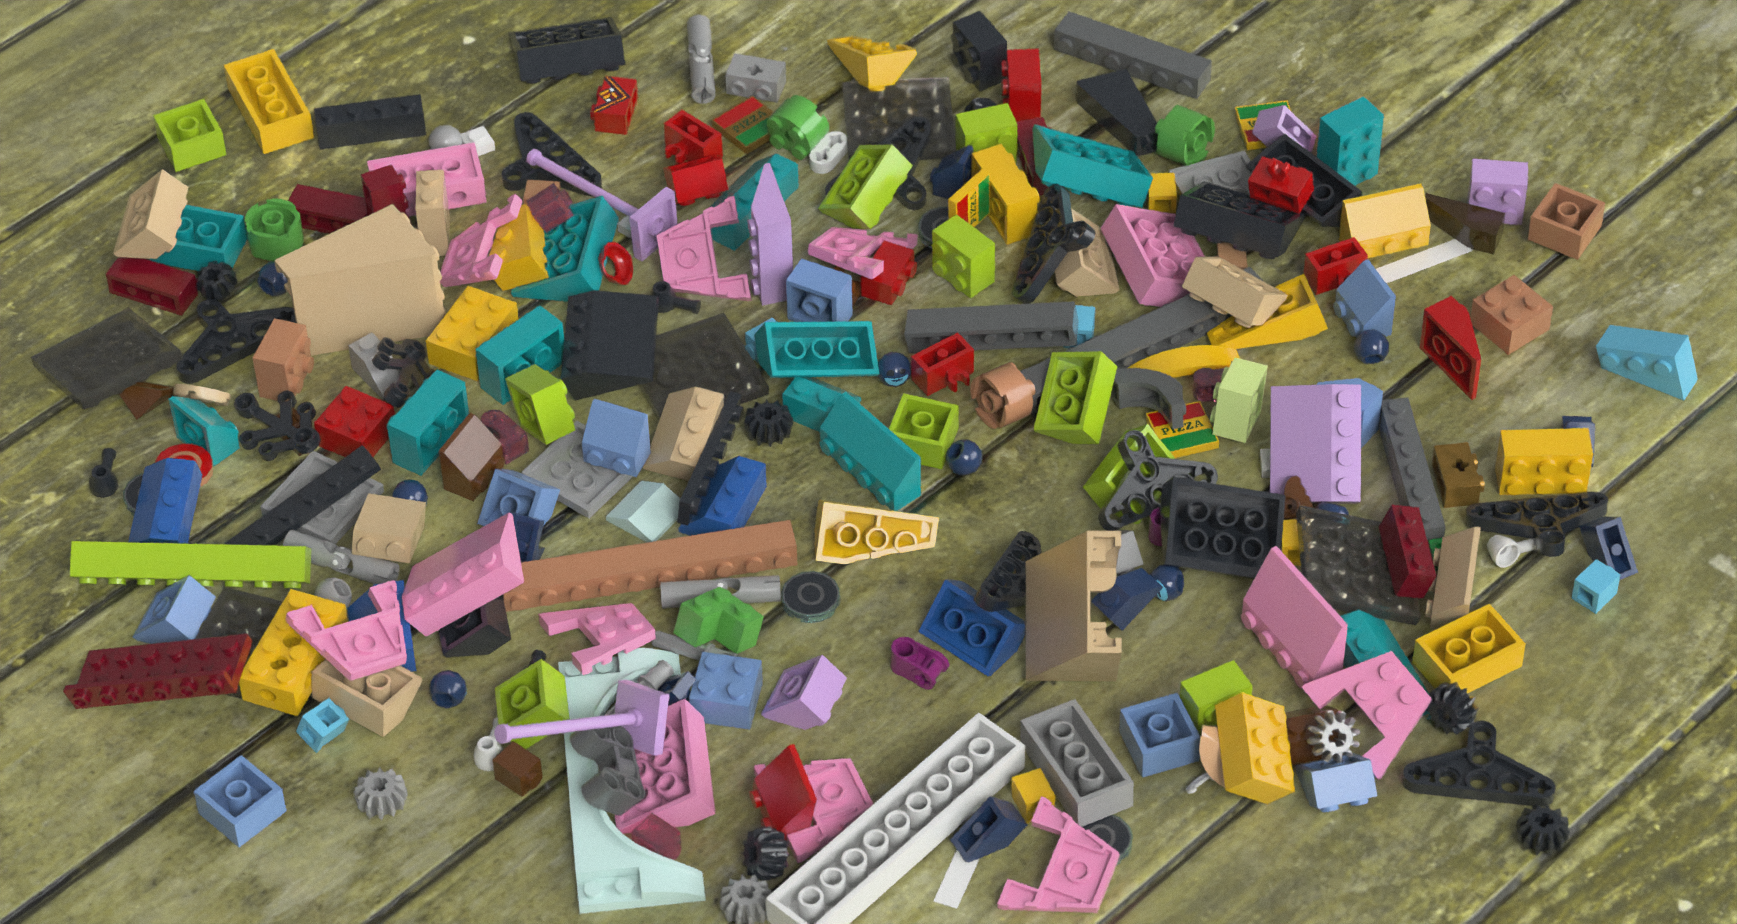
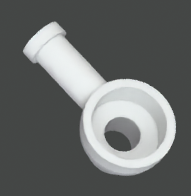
M1495 535L1487 543L1492 560L1501 568L1512 565L1521 553L1532 550L1537 551L1533 539L1516 543L1511 538Z
M498 717L493 720L490 736L482 737L474 749L475 765L484 771L494 770L492 760L503 751L502 746L495 738Z

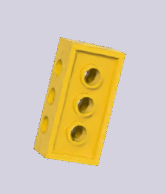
M290 589L243 669L239 681L242 699L298 716L312 692V671L325 661L326 658L286 622L287 612L312 605L324 628L327 629L348 622L346 605Z

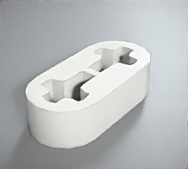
M832 131L826 134L810 153L811 170L818 174L830 172L848 151L847 136L839 131Z

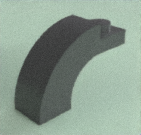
M1126 368L1116 370L1110 396L1119 409L1134 406L1152 408L1162 414L1172 429L1184 427L1183 415L1186 414V406L1183 400V387L1176 379L1165 373L1149 369Z

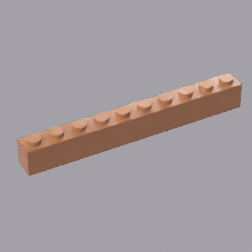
M786 520L521 562L524 583L504 593L503 598L506 612L659 588L661 587L660 582L709 580L798 565L797 545L791 521Z

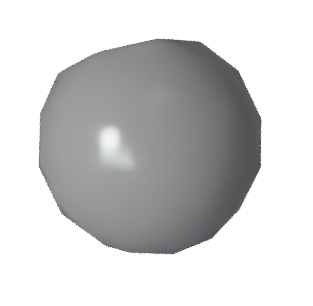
M450 125L436 127L428 138L431 150L462 145L461 134Z
M334 577L321 581L314 592V596L345 604L346 609L352 601L350 587L344 580Z

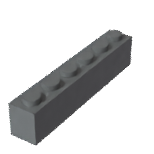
M1068 11L1054 30V50L1114 71L1127 69L1131 77L1198 99L1211 80L1212 60Z
M1075 301L910 309L907 311L905 338L909 353H918L957 332L974 350L1076 346L1079 320Z
M1409 398L1382 400L1379 432L1399 503L1402 506L1419 507L1427 541L1443 538L1446 526Z

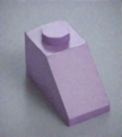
M1285 105L1259 111L1252 132L1267 147L1286 134L1310 153L1317 137Z

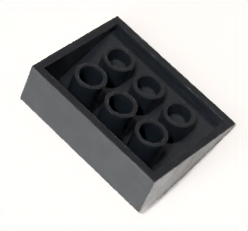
M612 17L509 33L518 76L521 81H525L527 84L538 83L541 81V78L552 77L554 80L564 79L567 77V74L578 73L581 76L590 75L593 73V70L598 69L616 71L619 69V66L626 65L622 35Z
M1203 181L1181 194L1173 226L1181 228V232L1187 235L1207 236V240L1210 242L1222 244L1224 241L1233 244V248L1236 250L1249 251L1250 249L1259 252V256L1263 258L1275 259V257L1278 258L1286 252L1306 218V214L1302 211L1300 214L1251 198L1250 194Z
M593 290L568 297L561 380L574 401L653 382L659 305L657 296Z
M1172 477L1162 484L1160 522L1163 564L1255 579L1271 548L1277 546L1281 551L1286 495Z

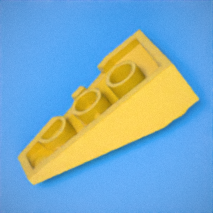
M855 36L827 39V45L860 85L869 88V91H882L885 89V86L894 85L917 55L916 49L903 44H898L896 48H892L889 42H872V39Z
M1302 274L1275 287L1288 296L1263 325H1251L1250 328H1247L1235 322L1236 317L1232 315L1207 332V335L1212 345L1240 349L1303 340L1316 336L1328 329L1308 281L1305 275Z
M818 500L814 528L815 560L849 564L870 558L874 559L896 553L935 547L939 517Z

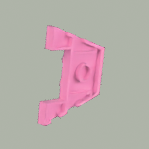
M516 194L507 199L509 204L500 210L496 207L490 211L487 221L480 225L476 222L451 240L440 271L442 275L440 283L444 287L494 280L498 277L503 259L496 253L489 257L487 255L492 248L496 228L516 219L522 200Z
M734 196L725 199V202L714 208L711 206L691 220L687 219L656 235L663 280L670 284L674 292L752 301L747 274L720 279L718 277L711 228L739 223Z
M831 227L809 243L808 255L869 279H874L883 272L884 261L868 257L879 249L883 241L913 249L917 246L918 235L908 233L907 238L894 237V232L884 231L878 236L867 235V230Z
M394 580L369 588L368 595L378 613L325 629L312 605L287 612L286 622L349 681L406 663L407 655L403 627L400 622L399 601H397V586Z
M632 603L539 614V623L549 636L579 628L594 645V647L572 652V663L582 675L592 672V666L599 662L602 665L611 662L612 655L622 650L627 654L656 639L655 628Z
M1392 651L1302 686L1304 692L1319 710L1345 690L1385 738L1362 756L1371 760L1373 774L1378 780L1384 776L1386 769L1396 757L1409 733L1412 732L1432 700Z
M851 758L811 761V765H803L817 801L812 818L814 826L787 835V841L797 863L803 862L830 843L873 805ZM765 764L754 766L755 776L766 768Z
M1041 797L1031 820L1032 826L1060 835V838L1039 889L1007 879L997 903L998 909L1097 913L1119 860V852L1088 829L1086 831L1074 822L1073 818L1067 813H1062L1055 808L1048 799Z

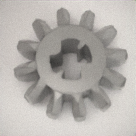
M1326 710L1325 719L1319 715L1315 716V721L1318 723L1317 727H1308L1310 732L1315 733V736L1307 739L1309 744L1315 745L1312 753L1316 756L1322 754V760L1325 762H1329L1333 757L1335 762L1340 763L1342 762V753L1349 758L1353 756L1352 751L1349 749L1350 746H1360L1359 742L1353 740L1354 736H1358L1361 733L1359 729L1352 728L1355 724V719L1351 717L1345 719L1346 715L1343 711H1338L1334 715L1333 711ZM1332 730L1339 733V737L1334 738L1336 742L1329 740V734L1333 735Z
M381 767L375 773L367 770L366 777H358L357 787H355L354 797L357 800V807L360 812H366L369 819L378 815L381 821L384 815L389 814L394 817L396 810H403L404 801L407 800L408 796L402 776L396 775L393 769L383 772Z
M742 874L739 881L730 878L728 887H722L720 909L722 913H725L727 922L735 921V924H754L756 921L764 924L765 916H767L766 898L772 892L768 889L766 880L758 882L756 875L746 879Z

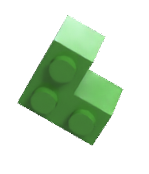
M719 586L681 603L673 633L694 648L715 639L732 652L738 654L756 646L764 616L754 610L751 605L742 602L733 596L730 591Z

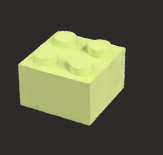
M1234 357L1230 367L1224 368L1221 383H1216L1213 393V399H1217V404L1213 406L1210 416V422L1214 423L1213 435L1246 443L1261 413L1267 365Z

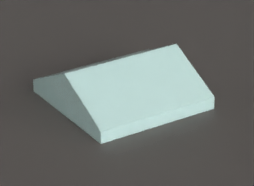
M640 481L606 516V521L645 542H654L677 521L680 498L664 483Z

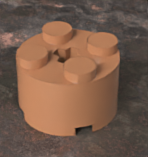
M1013 362L996 367L972 380L970 386L972 400L976 398L979 405L975 410L988 427L993 429L1002 428L1031 414L1033 408L1032 396L1036 393L1035 386L1031 380L1025 379Z

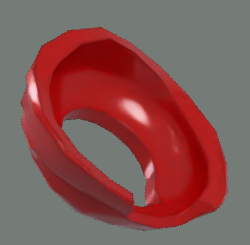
M608 242L599 254L598 262L600 269L609 282L616 283L617 285H628L633 276L632 257L620 244ZM606 257L610 258L614 263L615 276L609 275L605 270L604 260H606Z

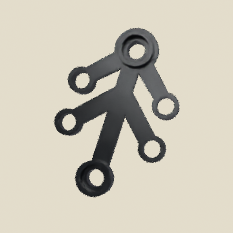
M384 337L377 345L379 352L372 358V363L382 371L386 369L400 370L396 383H392L386 389L384 398L392 406L401 408L409 398L410 389L408 388L410 378L419 390L423 381L429 378L436 370L430 369L426 363L425 358L427 355L425 347L421 342L414 339H405L401 344H395L390 338ZM392 354L400 355L402 359L390 358ZM415 365H417V367L419 368V370H420L421 373L423 374L424 380H423L422 376L420 375V373L418 372V370H417V368L415 367Z
M286 390L278 395L280 418L260 408L257 399L252 393H242L234 400V407L241 417L246 419L255 418L270 427L257 431L247 430L241 433L239 441L244 449H254L260 441L282 436L290 438L276 443L268 441L261 444L258 451L264 461H272L278 456V453L296 450L300 454H307L319 446L321 437L315 429H312V419L316 416V410L311 402H303L297 407V413L300 416V428L293 427L292 408L297 404L293 392Z

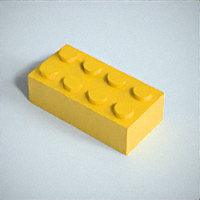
M274 49L224 65L228 90L263 154L314 138L311 114Z

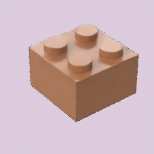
M1555 183L1531 215L1528 240L1578 260L1602 226L1605 202Z
M1513 275L1473 299L1470 318L1472 326L1509 355L1550 330L1553 306Z
M275 318L272 321L253 356L259 397L278 401V395L283 391L289 390L293 392L294 396L301 392L303 381L307 373L310 374L314 366V358L311 357L310 353L311 339L307 335L306 325Z

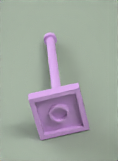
M532 149L527 155L526 161L532 166L537 165L593 197L603 196L611 207L629 216L634 257L640 261H644L658 249L656 235L678 224L675 193L668 187H665L640 209H637L543 157L541 152L536 149Z
M629 680L618 681L615 714L511 727L507 724H500L495 728V738L497 742L502 744L517 738L622 726L632 736L634 749L653 756L662 755L669 694Z

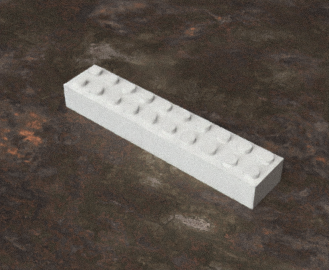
M976 714L766 898L767 921L771 924H850L976 812L990 796H994L1012 780V777L1025 768V745L982 714Z

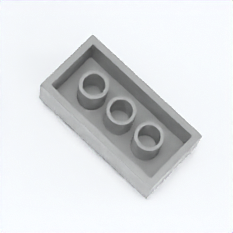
M1075 699L1020 720L1021 743L1025 745V752L1036 768H1041L1054 794L1069 816L1073 818L1074 822L1083 827L1133 806V780Z

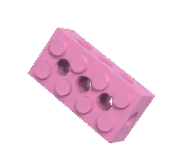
M475 142L367 161L368 171L392 164L397 174L401 173L406 182V189L403 190V193L406 195L409 203V209H406V213L409 216L416 215V171L444 170L449 209L487 203L484 178Z

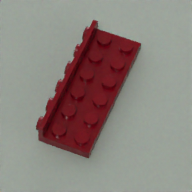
M247 633L89 650L77 684L65 685L63 692L75 709L236 693L253 641Z

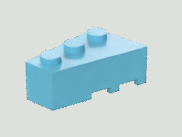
M1609 325L1596 345L1602 369L1683 401L1698 380L1688 335Z

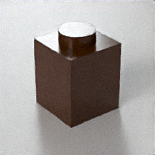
M514 741L492 760L495 779L521 797L529 790L535 789L543 778L541 759Z

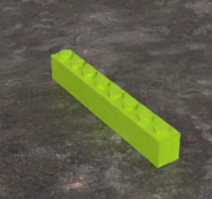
M71 541L70 577L79 579V584H97V579H108L109 585H126V580H137V585L155 586V580L166 581V586H170L190 575L203 587H214V582H225V587L243 588V582L254 583V588H272V583H284L283 588L301 589L302 584H310L312 549L306 546Z

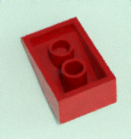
M1451 295L1424 309L1420 349L1473 400L1477 395L1481 355L1469 312L1463 304H1460Z
M791 744L754 778L752 791L749 792L754 808H759L763 816L761 818L762 827H771V829L784 832L785 841H787L788 834L811 827L817 801L794 744Z

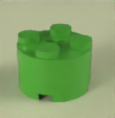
M793 95L791 98L788 97L768 118L767 128L771 135L769 141L776 149L784 148L790 151L798 160H803L829 132V123L824 114L821 117L815 111L818 107L813 102L800 95Z
M1175 105L1165 119H1160L1156 125L1155 132L1158 134L1157 155L1185 166L1202 162L1209 152L1205 150L1208 141L1213 142L1214 121L1204 114Z
M284 199L266 200L267 204L258 206L257 203L248 210L245 216L249 247L252 255L256 258L274 261L303 246L304 235L300 213L292 202Z

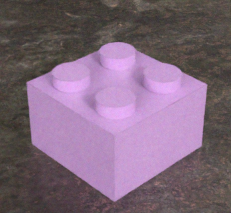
M1472 159L1467 203L1506 213L1504 224L1522 225L1528 186V163Z

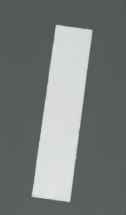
M1454 239L1379 267L1376 270L1383 280L1389 283L1473 250Z
M957 850L934 902L958 908L979 859L970 863L965 862Z

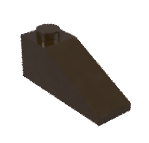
M1425 193L1429 219L1432 224L1468 248L1490 254L1495 253L1503 234L1506 213Z

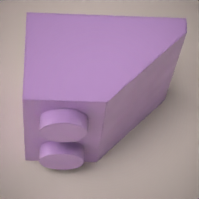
M823 655L785 669L761 715L766 719L803 730L817 725L822 726L831 717L830 711L834 703L842 695L841 689L847 677Z

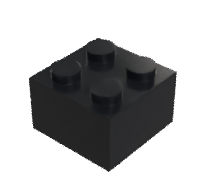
M981 11L953 21V33L951 34L953 43L951 60L953 65L965 74L967 81L973 84L979 92L1000 84L1001 80L1007 77H1002V60H1007L1008 41Z

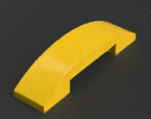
M1188 346L1149 356L1128 368L1159 371L1175 378L1193 375L1201 369L1220 370L1230 367L1234 357L1239 358L1236 349L1224 346Z

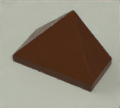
M133 379L115 382V389L136 420L174 396V386Z

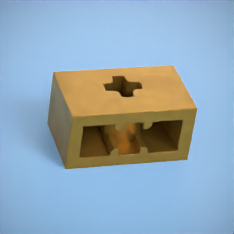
M1469 443L1434 446L1431 465L1444 508L1469 506L1479 503L1480 492H1484V479L1482 475L1477 473V456L1475 453H1471Z

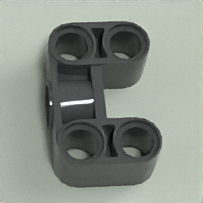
M617 726L576 731L571 734L570 743L574 750L581 756L594 760L599 766L600 771L581 787L584 799L591 806L621 816L644 799L645 789L640 777L633 739L625 728Z

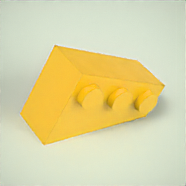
M527 204L521 205L516 219L498 227L489 256L496 253L503 259L498 277L494 279L502 291L549 278L548 272L545 269L547 257L543 252V248L546 247L544 226Z

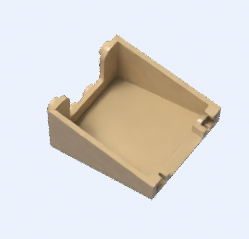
M393 204L274 260L276 271L278 273L282 272L288 279L284 287L292 296L296 323L306 325L307 335L311 339V356L349 350L348 345L370 333H373L380 341L387 337L394 342L428 337L446 315L442 302L445 297L440 287L442 275L437 264L439 254L433 245L429 246L425 241L422 232L418 228L414 229L407 215L404 212L400 213Z
M1085 531L1026 561V681H1117L1122 654V638L1112 639L1106 634V622H1090V592H1106L1114 586L1116 582L1119 549H1121V531Z

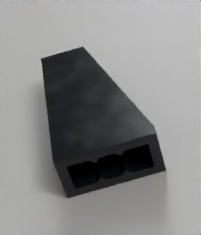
M1127 69L1076 81L1077 104L1130 151H1134L1137 156L1157 151L1158 134L1155 132L1157 121Z

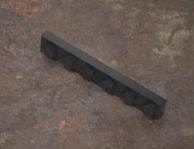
M730 391L679 501L677 523L688 526L692 516H698L702 504L701 497H706L710 488L711 480L709 479L710 477H716L719 467L718 460L724 459L727 450L726 442L732 441L736 429L735 422L740 423L743 416L744 407L740 406L741 394Z
M362 445L224 544L275 546L285 539L290 530L296 531L379 472L381 468Z

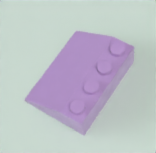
M767 163L764 164L751 206L752 219L747 221L750 236H753V239L748 241L751 256H754V259L749 261L751 273L755 276V279H751V288L753 295L759 296L762 306L787 301L786 279L793 271L791 219L771 165Z
M1361 385L1271 386L1270 493L1284 495L1287 481L1292 476H1298L1301 478L1302 485L1307 490L1306 495L1310 496L1312 504H1320L1321 502L1358 504L1361 502Z

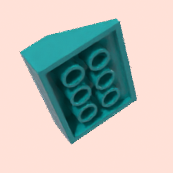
M1034 124L1035 172L1044 185L1059 184L1060 186L1067 187L1068 191L1082 195L1083 192L1092 194V197L1100 201L1112 199L1117 201L1119 205L1143 207L1153 177L1134 151Z
M598 196L536 215L544 226L546 247L543 248V252L547 257L545 269L548 272L549 278L512 288V296L568 302L569 296L593 290L599 291L603 278L598 262L599 254L608 242H613L619 220L618 215L605 198ZM608 257L604 260V267H606Z

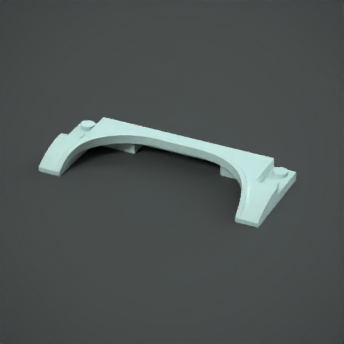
M637 648L627 654L622 650L618 652V656L612 657L611 662L602 665L601 662L593 665L592 672L585 675L580 673L572 661L558 662L559 672L565 676L569 718L579 719L604 716L611 704L616 700L618 681L629 680L638 683V678L641 675L645 676L659 660L666 661L673 668L674 674L669 678L681 674L679 654L651 648ZM574 732L564 733L580 914L705 901L702 871L654 853L631 841L616 828L606 811L591 806L584 799L581 787L598 773V764L594 760L581 756L574 750L570 743V736Z

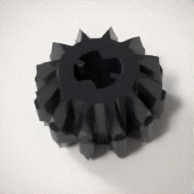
M766 399L765 403L755 402L753 408L747 409L744 429H746L750 441L756 440L759 446L763 443H768L771 448L774 442L782 444L784 438H790L793 417H791L787 405L781 406L779 400L769 403Z
M1445 681L1428 694L1432 700L1426 708V711L1429 712L1427 719L1434 720L1436 723L1435 729L1442 727L1446 735L1450 732L1458 735L1475 722V715L1479 709L1473 704L1476 697L1469 696L1467 688L1460 689L1457 681L1452 684Z
M1537 803L1534 804L1532 809L1524 808L1516 822L1517 842L1524 843L1525 851L1534 849L1536 856L1540 852H1545L1550 857L1553 850L1560 852L1564 847V843L1569 838L1568 817L1562 816L1560 808L1551 810L1549 803L1544 808H1541Z
M771 827L756 828L754 831L748 832L747 839L743 840L744 851L741 853L744 855L742 866L747 867L746 872L748 876L756 875L760 881H770V879L783 876L784 868L788 867L787 856L790 855L787 852L789 842L784 840V832L771 829Z

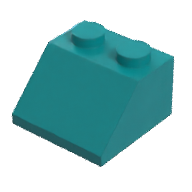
M795 377L782 394L783 405L788 406L793 421L820 432V426L841 394L847 392L859 403L861 402V397L814 377Z
M177 396L169 398L176 437L184 444L201 446L208 451L213 460V467L240 449L237 427L231 421L227 422L220 417L213 407H208L196 399Z

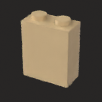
M444 170L416 171L415 210L418 229L422 232L429 246L433 245L439 256H445L450 244V214Z
M368 493L353 528L352 554L410 563L424 529L426 502Z

